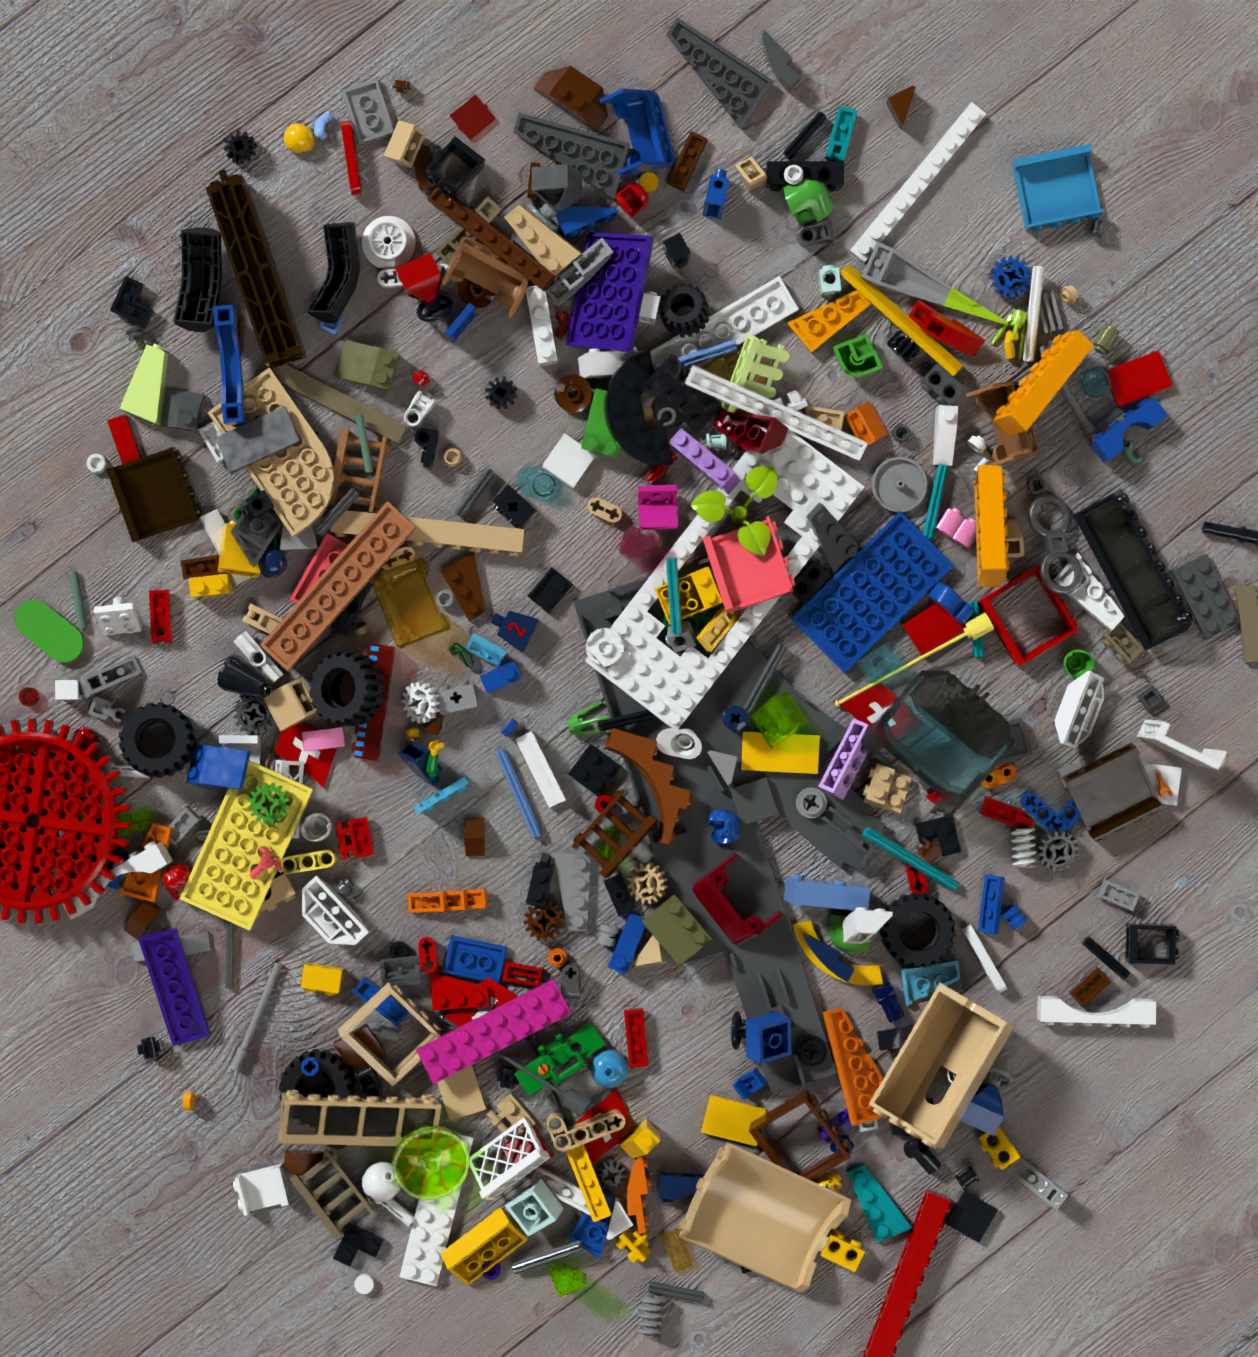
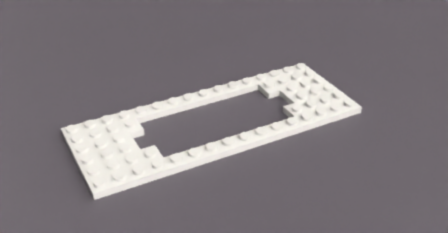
M788 429L781 446L764 454L748 451L744 453L732 469L741 481L729 495L719 487L716 491L725 495L726 502L724 505L729 506L740 490L749 497L753 493V491L746 487L745 483L746 475L750 470L763 466H772L775 469L777 487L772 495L793 510L784 521V524L801 536V539L787 555L790 566L786 568L788 575L792 574L793 578H795L819 547L817 536L814 535L806 516L820 502L839 521L863 490L864 486ZM757 494L753 498L758 504L763 500ZM698 514L610 627V629L619 633L623 639L624 651L620 660L611 666L605 667L596 665L589 657L585 660L590 666L672 729L680 728L780 598L779 596L747 607L709 658L705 657L694 647L686 649L680 657L656 638L665 625L647 611L658 598L655 588L668 583L666 559L676 558L679 571L716 523L707 522Z

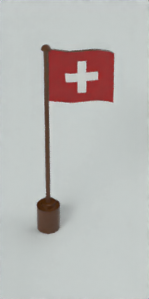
M303 721L283 731H278L266 768L270 769L275 752L286 761H303V773L312 777L324 788L338 747L303 751L301 732L319 730ZM291 765L294 768L298 769V765Z

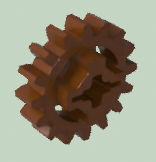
M549 900L545 908L529 906L528 910L530 913L524 914L528 918L523 921V924H528L525 930L532 931L530 937L537 935V941L543 937L544 941L547 942L549 936L553 940L555 933L561 934L558 929L564 928V925L560 923L565 920V917H560L563 910L558 911V904L552 906L551 900ZM547 908L552 910L555 915L549 914ZM540 909V914L532 918L533 913ZM543 912L546 919L550 920L547 921L545 929L543 922H539L542 919ZM557 923L556 927L549 932L551 924ZM537 925L541 932H538L533 926Z

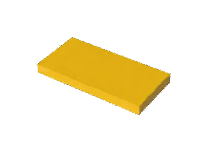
M743 732L741 770L818 774L820 735Z

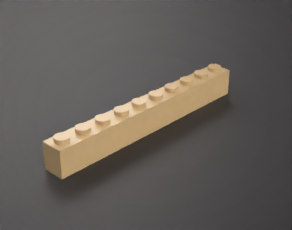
M346 510L331 527L330 532L335 533V537L346 538L347 535H354L355 538L376 513ZM406 517L417 527L406 539V541H412L411 545L423 546V543H431L430 547L434 548L450 545L449 549L461 550V547H468L469 551L480 552V549H487L490 554H499V551H506L509 556H518V553H523L524 529Z

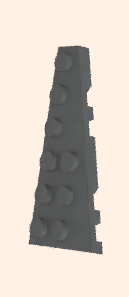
M676 18L666 36L742 131L772 85L773 80L679 18Z
M518 113L514 128L516 135L559 164H568L581 172L583 180L615 201L614 196L617 193L621 175H618L617 171L624 168L630 143Z

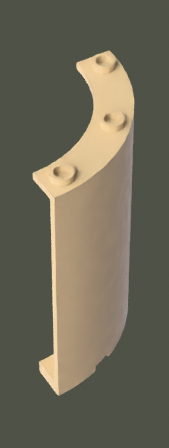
M728 1143L724 1148L721 1147L716 1158L704 1177L698 1180L696 1185L697 1191L691 1201L685 1219L683 1218L679 1224V1229L681 1230L679 1238L801 1293L810 1286L817 1264L814 1262L818 1251H823L829 1240L827 1234L831 1228L836 1229L848 1216L851 1199Z

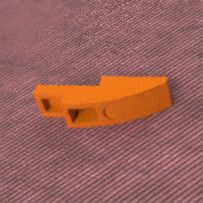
M643 1156L635 1158L627 1188L628 1216L636 1215L639 1234L646 1233V1227L649 1226L648 1215H644L643 1208L646 1207L645 1196L641 1195L648 1194L651 1181L650 1176H646L645 1169L648 1168L647 1157Z

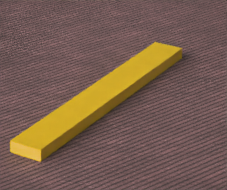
M848 264L841 270L840 275L952 376L963 367L955 357L930 335L922 331V328L875 285L862 279V274L855 267Z

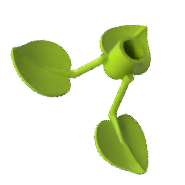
M772 466L756 467L748 472L745 483L746 487L753 491L744 506H737L733 511L724 505L726 502L725 495L716 490L706 491L693 500L691 508L707 522L714 523L721 520L725 514L724 509H726L735 524L742 523V525H747L738 531L739 542L749 552L758 556L765 555L771 538L768 526L759 521L753 522L750 525L745 519L748 516L746 508L756 494L760 498L766 499L775 492L777 474Z

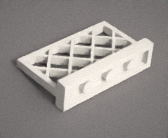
M524 1117L469 1157L468 1163L481 1188L479 1193L482 1199L493 1200L547 1161L550 1156L547 1151H543L528 1118ZM523 1125L526 1128L525 1137L518 1136L519 1129ZM508 1136L513 1137L510 1148L504 1146L505 1138ZM517 1138L524 1140L522 1151L515 1149ZM529 1141L533 1142L536 1148L531 1153L526 1152ZM494 1146L498 1147L496 1158L489 1157L491 1148ZM503 1149L510 1150L507 1161L500 1160ZM514 1152L521 1153L519 1162L516 1164L512 1163ZM479 1157L484 1158L481 1169L477 1168L475 1160ZM488 1159L495 1161L493 1172L486 1170ZM500 1162L506 1164L505 1172L502 1174L497 1173ZM485 1173L492 1174L490 1183L487 1185L484 1183Z

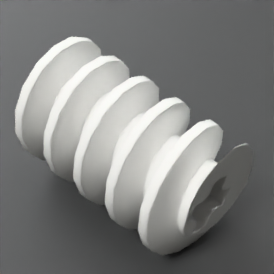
M1019 828L1011 832V835L1016 836V839L1011 840V843L1017 844V846L1011 848V850L1017 852V854L1012 855V858L1018 860L1012 863V866L1018 868L1037 867L1031 864L1036 862V858L1031 857V855L1036 854V851L1030 849L1036 846V843L1030 841L1035 838V835L1030 834V832L1035 831V828Z

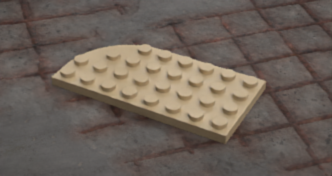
M268 368L243 386L246 422L248 423L286 406L301 442L245 468L259 489L266 491L274 504V511L292 537H296L316 522L326 510L334 489V467L326 447L272 369ZM222 402L207 412L222 434L244 425L227 426L223 423Z

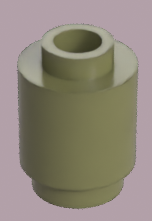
M1108 324L1102 327L1092 343L1095 346L1094 350L1100 354L1109 353L1119 338V330Z

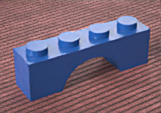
M1155 397L1151 400L1144 399L1137 404L1139 407L1137 410L1133 411L1131 409L1123 415L1124 419L1121 422L1116 420L1109 425L1108 428L1110 430L1105 434L1102 431L1093 437L1095 441L1090 446L1103 463L1124 449L1123 435L1129 426L1136 425L1149 430L1168 416Z

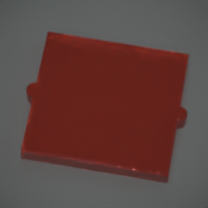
M476 94L450 115L451 119L458 126V130H462L470 141L496 120L487 109V105H484Z

